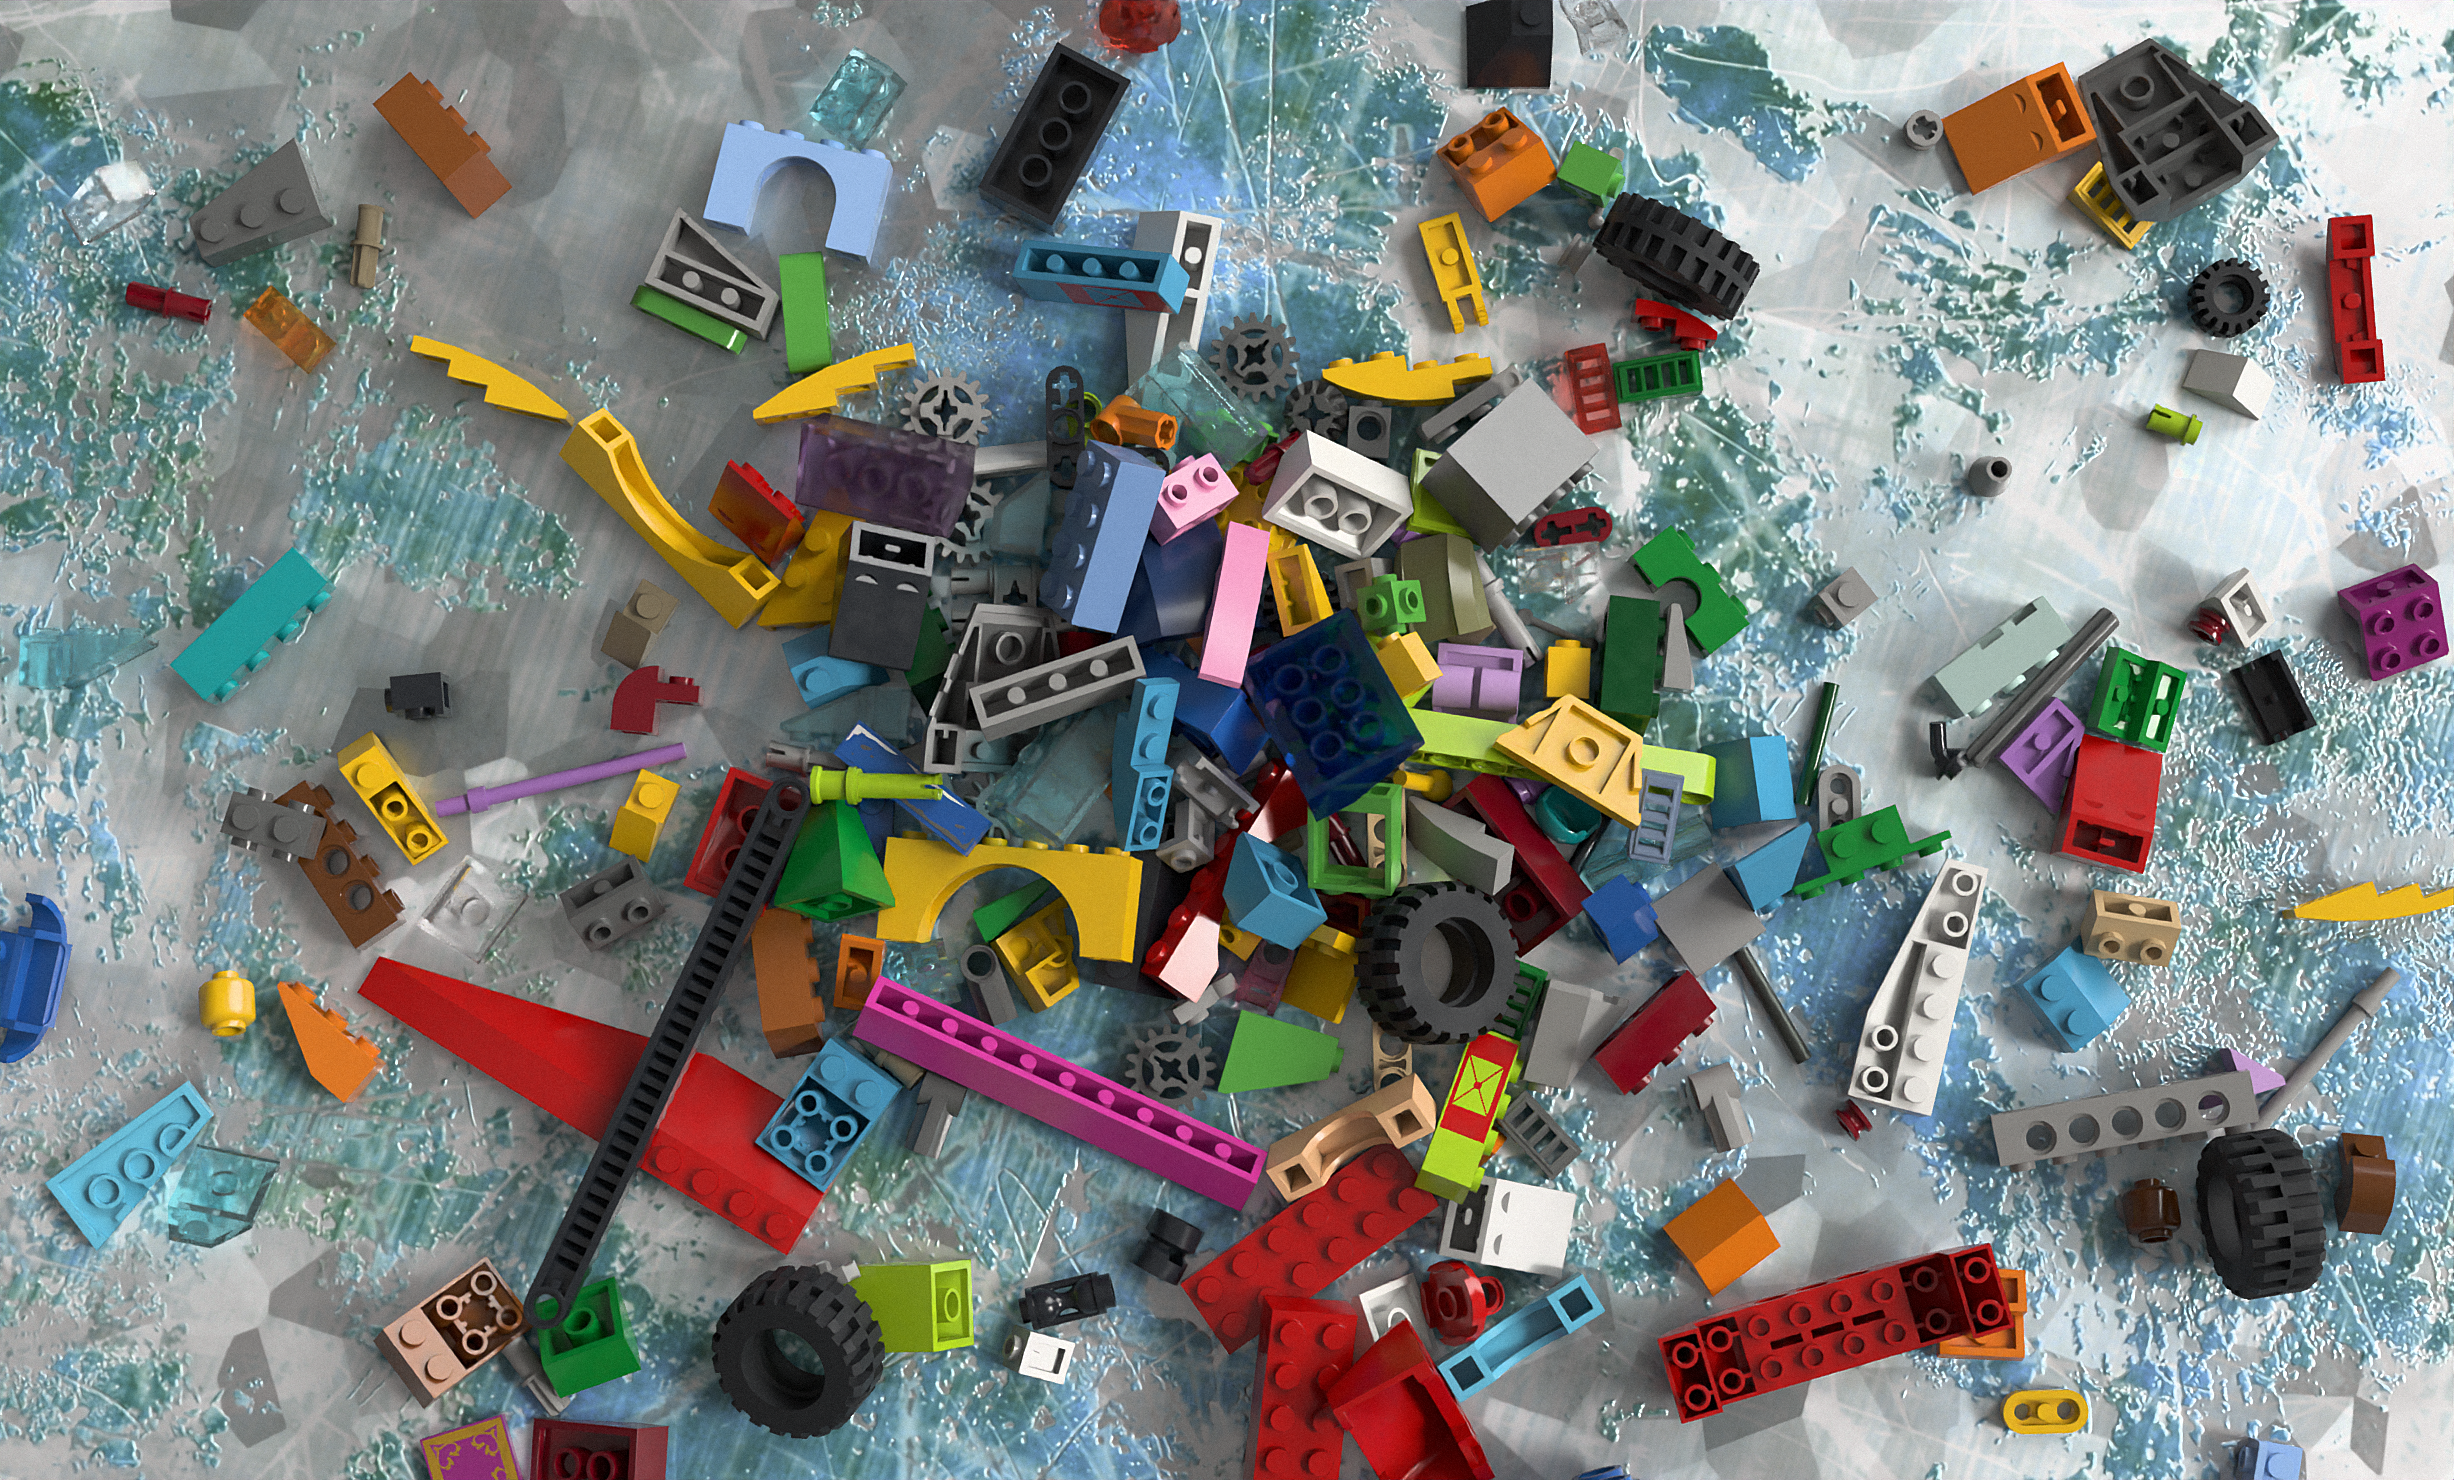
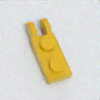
M1458 212L1418 223L1417 229L1442 305L1445 304L1447 315L1454 334L1464 332V320L1459 312L1456 300L1469 296L1475 321L1478 322L1479 327L1488 325L1489 318L1481 295L1483 288Z

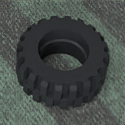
M1460 881L1415 883L1396 888L1391 896L1379 899L1372 906L1371 912L1374 915L1365 917L1360 927V930L1364 932L1362 939H1356L1354 953H1358V964H1353L1354 977H1359L1361 987H1358L1357 990L1361 1001H1367L1370 1005L1366 1009L1374 1022H1383L1381 1028L1390 1036L1399 1037L1402 1042L1409 1044H1464L1475 1041L1479 1035H1486L1495 1027L1496 1023L1494 1020H1502L1509 1008L1506 1002L1508 999L1514 998L1517 985L1513 983L1515 975H1519L1520 962L1515 961V951L1519 950L1516 937H1511L1509 929L1512 926L1507 916L1499 915L1500 906L1491 897H1484L1483 891H1480L1473 885H1464ZM1434 926L1445 937L1451 951L1453 964L1450 983L1439 1000L1429 991L1421 970L1423 944Z
M2275 1128L2213 1138L2202 1149L2200 1153L2201 1159L2198 1160L2197 1171L2199 1172L2196 1178V1190L2198 1191L2197 1208L2201 1216L2202 1223H2200L2202 1235H2205L2207 1252L2209 1257L2213 1259V1267L2217 1275L2222 1277L2223 1285L2231 1290L2232 1294L2248 1300L2308 1290L2318 1281V1277L2321 1276L2323 1271L2322 1262L2326 1258V1249L2324 1248L2326 1228L2323 1226L2324 1211L2323 1205L2319 1201L2318 1185L2312 1177V1168L2308 1159L2303 1157L2302 1148L2298 1143L2294 1142L2293 1137Z
M801 1265L796 1271L795 1266H781L775 1271L768 1270L759 1275L720 1316L716 1324V1332L712 1336L711 1345L712 1352L716 1353L712 1357L715 1373H720L721 1375L719 1385L724 1394L729 1393L734 1399L731 1404L739 1413L742 1410L751 1417L749 1421L756 1426L761 1427L765 1425L769 1427L770 1433L779 1436L791 1433V1438L807 1439L810 1435L817 1438L828 1435L832 1430L842 1427L875 1389V1385L880 1380L884 1369L882 1361L885 1359L884 1342L878 1341L883 1334L878 1320L873 1321L870 1316L873 1313L871 1307L866 1300L861 1302L855 1296L857 1291L851 1285L846 1284V1286H843L837 1282V1276L826 1271L822 1275L816 1273V1268ZM773 1329L787 1330L808 1342L818 1354L825 1375L805 1372L787 1360L776 1344Z

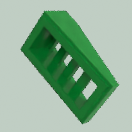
M1698 350L1676 352L1612 364L1617 405L1699 396L1703 392ZM1686 364L1688 384L1681 385L1678 365ZM1661 367L1669 368L1671 387L1664 388ZM1644 369H1651L1654 390L1647 391ZM1627 371H1635L1637 392L1630 393Z
M1042 877L973 910V918L985 942L988 943L990 940H994L1045 895L1053 884L1045 877Z
M1515 959L1516 962H1520L1519 975L1534 982L1531 988L1516 982L1513 983L1517 985L1516 993L1527 997L1525 1004L1512 999H1508L1506 1002L1510 1009L1521 1013L1519 1020L1504 1015L1502 1020H1495L1515 1028L1513 1036L1495 1029L1491 1031L1520 1042L1548 972Z

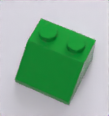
M615 1276L582 1287L569 1316L562 1324L551 1329L542 1330L537 1328L542 1367L560 1398L642 1370L636 1336ZM555 1298L539 1302L535 1306L537 1314L546 1320L554 1318L558 1311V1303Z

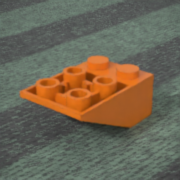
M2063 61L2026 76L1941 119L1944 128L1943 132L1972 196L2082 151L2097 138Z

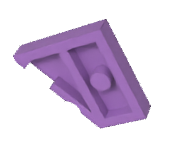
M2051 697L1994 757L2049 813L2056 814L2062 803L2059 801L2066 777L2071 775L2075 762L2074 752L2080 746L2085 725L2057 697Z

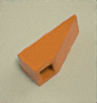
M298 980L295 984L280 981L277 989L311 1076L343 1103H353L386 1065L378 1057L381 1049L363 1035L359 1039L345 1029L349 1022L332 1008L325 1012L314 1002L317 995L305 984Z

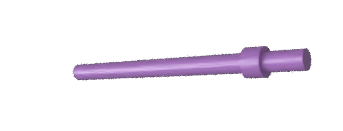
M680 742L486 789L485 786L467 789V794L436 801L435 807L439 818L470 810L473 814L490 810L491 805L686 759L687 754L684 743Z

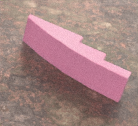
M1232 521L1227 526L1221 563L1215 576L1212 604L1206 616L1198 678L1237 689L1242 684L1266 566L1270 532Z

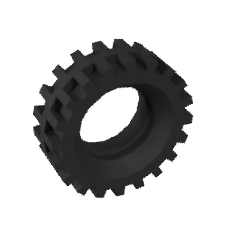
M1622 192L1621 195H1618L1592 244L1597 249L1596 252L1599 255L1608 258L1607 262L1610 265L1620 268L1624 275L1641 282L1642 286L1647 289H1653L1662 294L1664 298L1681 303L1689 310L1693 311L1695 309L1705 316L1711 317L1714 315L1724 321L1726 318L1730 321L1733 320L1760 272V265L1753 261L1754 257L1750 253L1740 250L1741 246L1735 241L1724 238L1722 236L1723 233L1710 229L1700 223L1701 220L1693 216L1692 218L1680 213L1679 209L1671 205L1669 207L1664 206L1656 199L1649 197L1647 200L1636 193L1630 195Z

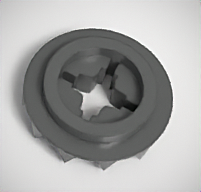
M1321 380L1306 381L1297 385L1285 397L1286 403L1282 415L1285 418L1287 432L1298 431L1299 436L1307 429L1332 442L1336 441L1344 432L1348 423V406L1342 393L1332 384ZM1313 401L1316 403L1317 410L1331 414V416H1325L1317 420L1316 427L1312 425L1311 418L1300 415V412H1304L1312 407Z

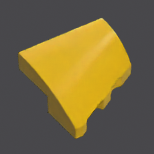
M1063 896L1058 897L989 943L1035 1014L1050 1008L1080 986L1077 967L1072 962V952L1074 949L1072 935H1067L1063 910L1068 907L1067 901Z

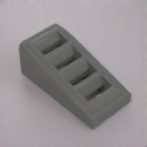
M1522 1090L1509 1103L1503 1120L1498 1118L1494 1120L1551 1180H1554L1582 1152L1578 1145L1526 1090ZM1528 1106L1532 1113L1515 1128L1510 1122ZM1537 1119H1540L1544 1125L1526 1140L1522 1134ZM1551 1131L1555 1137L1538 1153L1533 1147ZM1563 1143L1568 1149L1549 1165L1544 1159Z

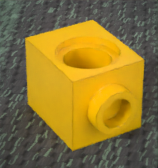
M1556 640L1555 647L1548 646L1544 657L1543 701H1557L1567 694H1571L1583 702L1589 699L1591 648H1580V641Z

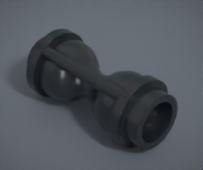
M1098 1271L1025 1288V1297L1018 1299L1023 1323L1031 1322L1034 1330L1107 1313V1308L1117 1306L1110 1274L1099 1275ZM1072 1286L1068 1291L1063 1293L1054 1291L1057 1289ZM1067 1309L1077 1310L1076 1312L1060 1315Z

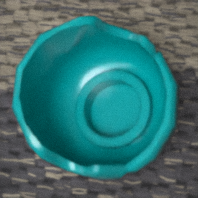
M1555 784L1540 794L1535 803V815L1544 834L1558 844H1578L1599 828L1602 822L1599 810Z

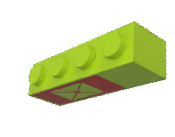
M1490 1031L1486 1035H1479L1475 1041L1465 1044L1435 1126V1131L1416 1178L1415 1187L1461 1205L1469 1191L1477 1193L1485 1173V1169L1478 1166L1482 1154L1490 1156L1499 1133L1491 1130L1495 1118L1503 1120L1511 1096L1504 1094L1508 1082L1516 1083L1524 1060L1517 1058L1522 1042Z

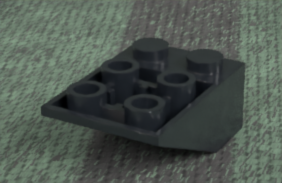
M855 520L852 521L839 538L827 657L908 673L911 671L932 578L936 537Z

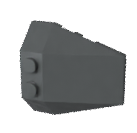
M2151 38L2079 76L2078 82L2090 122L2097 135L2096 142L2111 191L2134 221L2169 222L2240 183L2276 145L2280 136L2256 106L2246 100L2240 102L2225 92L2222 84L2214 79L2208 81L2191 70L2192 65Z
M973 603L923 728L919 771L961 774V771L1009 772L1010 774H1020L1033 778L1072 779L1076 737L1073 725H1070L1068 722V716L987 742L969 692L971 688L1061 659L1052 609Z

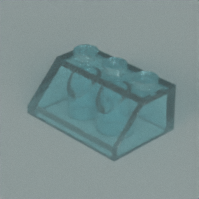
M1184 338L1122 393V395L1134 399L1142 409L1162 412L1176 417L1179 428L1176 432L1175 443L1170 449L1181 461L1191 455L1197 460L1211 452L1226 473L1261 443L1268 434L1266 428Z

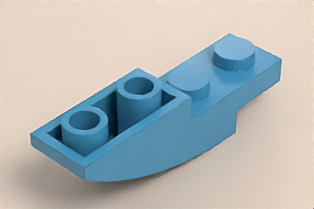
M1171 677L1136 679L1130 711L1118 713L1112 755V802L1118 845L1124 852L1157 849L1159 847L1174 769L1164 763L1180 683Z

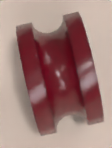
M2200 607L2196 611L2197 620H2191L2187 625L2188 629L2201 640L2213 646H2220L2223 642L2221 634L2229 633L2231 626L2216 613Z
M1851 1099L1845 1101V1108L1843 1110L1835 1109L1832 1111L1839 1125L1855 1142L1861 1139L1860 1133L1862 1131L1870 1132L1873 1129L1867 1117Z

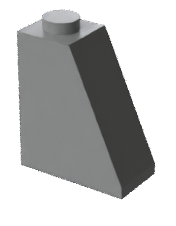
M1553 979L1545 980L1539 995L1520 1075V1080L1529 1082L1528 1090L1553 1096L1554 1088L1565 1090L1627 1010L1629 1000L1613 996V998L1604 996L1603 992Z

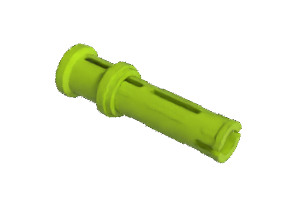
M813 766L810 776V796L813 804H821L823 800H847L849 805H856L862 801V798L930 799L940 801L943 789H926L925 785H943V778L941 773H863L862 769L857 766H850L845 771L823 770L822 766Z

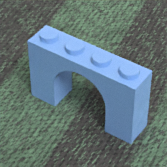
M740 120L739 124L727 122L703 215L707 226L749 236L758 197L765 182L773 174L784 168L806 166L826 175L836 189V204L825 244L828 255L869 265L893 172L890 160L885 159V154L866 148L861 149L860 153L844 150V144L830 139H821L820 144L806 141L803 134L787 129H781L779 134L764 131L763 125L750 120Z

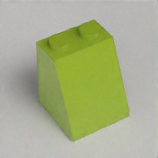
M971 1259L857 1264L861 1276L843 1284V1286H846V1284L851 1285L857 1291L855 1296L861 1302L866 1300L871 1307L873 1313L870 1316L873 1321L878 1320L883 1334L878 1341L884 1342L885 1353L937 1352L974 1345Z

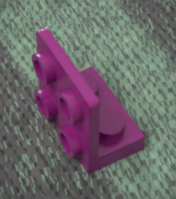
M2415 563L2337 591L2339 606L2359 623L2367 673L2372 681L2384 679L2449 653L2438 582Z

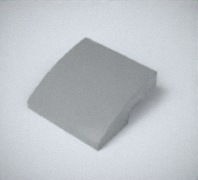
M1715 861L1651 905L1658 916V919L1654 921L1655 925L1668 944L1671 943L1695 978H1698L1766 931L1748 903Z

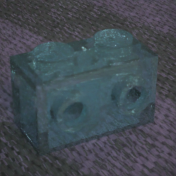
M854 45L848 56L839 65L838 70L823 92L818 95L814 105L807 114L827 132L861 152V149L866 146L908 83L890 66Z

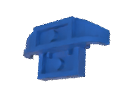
M26 893L25 901L31 905L33 912L30 927L19 926L18 933L0 930V1027L7 1028L6 1037L0 1046L1 1063H14L27 1056L39 1045L48 1028H54L73 945L67 943L66 924L59 908L51 899L42 895Z

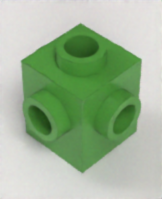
M1388 574L1371 578L1372 586L1356 589L1358 598L1357 609L1358 615L1362 620L1363 631L1380 630L1382 637H1387L1397 631L1401 635L1407 633L1406 626L1427 621L1419 580L1398 581L1396 574Z

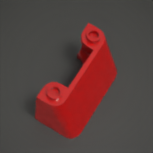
M1407 1317L1393 1324L1326 1392L1328 1402L1323 1404L1322 1407L1334 1428L1341 1425L1346 1432L1350 1431L1379 1480H1491L1496 1477L1466 1414Z

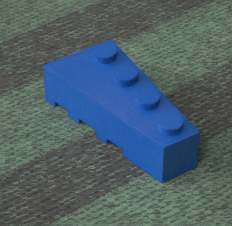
M1114 635L1111 637V639L1108 641V643H1109V642H1112V639L1114 638ZM1153 647L1138 649L1147 678L1171 677L1180 683L1170 734L1178 737L1182 733L1211 759L1217 752L1228 764V770L1241 777L1270 738L1245 702L1247 695L1240 688L1223 686L1219 683L1198 678V666L1193 670L1186 667L1177 656L1169 651H1164L1163 654L1154 651ZM1133 694L1116 700L1130 708Z

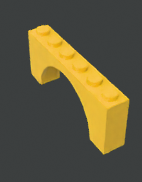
M902 831V838L887 837L883 872L894 895L895 907L879 911L876 938L889 942L930 945L933 927L940 911L948 899L962 885L976 876L992 870L1023 868L1037 872L1049 880L1069 903L1079 931V956L1092 960L1132 963L1143 861L1130 857V851L1124 852L1116 847H1105L1104 854L1089 853V846L1064 844L1063 851L1048 850L1049 843L1024 840L1022 848L1007 847L1008 840L992 837H983L982 844H977L966 857L943 838L942 841L927 840V833Z

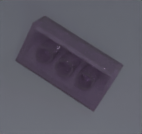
M823 412L801 424L795 503L949 538L953 533L972 488L976 446Z

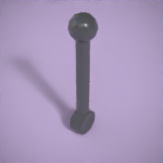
M1523 608L1517 613L1524 626L1531 624L1566 640L1580 641V646L1582 648H1591V653L1596 652L1598 649L1596 639L1591 637L1584 639L1534 617L1531 610Z

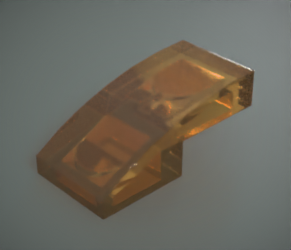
M272 285L243 314L247 320L307 374L337 344Z

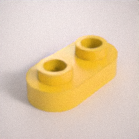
M2069 1389L2015 1390L2007 1394L2000 1405L2002 1422L2007 1428L2019 1434L2073 1433L2085 1425L2089 1414L2085 1399L2077 1392ZM2066 1402L2070 1407V1412L2066 1417L2060 1418L2057 1414V1407L2059 1404ZM2024 1403L2027 1406V1415L2022 1419H2017L2014 1414L2015 1407Z

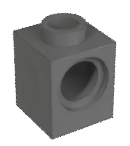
M1360 400L1358 401V406L1349 407L1346 448L1379 464L1387 465L1392 408H1382L1383 403L1380 401ZM1363 422H1372L1378 426L1380 436L1375 440L1366 441L1358 435L1357 427Z

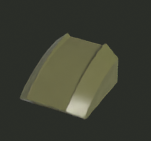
M1443 533L1401 543L1394 557V574L1397 575L1398 581H1420L1427 620L1426 622L1406 626L1407 633L1401 634L1402 636L1417 632L1422 642L1427 643L1492 626L1473 544L1469 539L1450 533Z

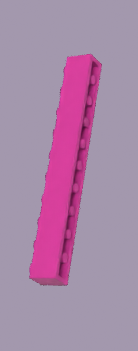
M879 975L862 1009L852 1034L1240 1212L1258 1181L1268 1152L881 975Z

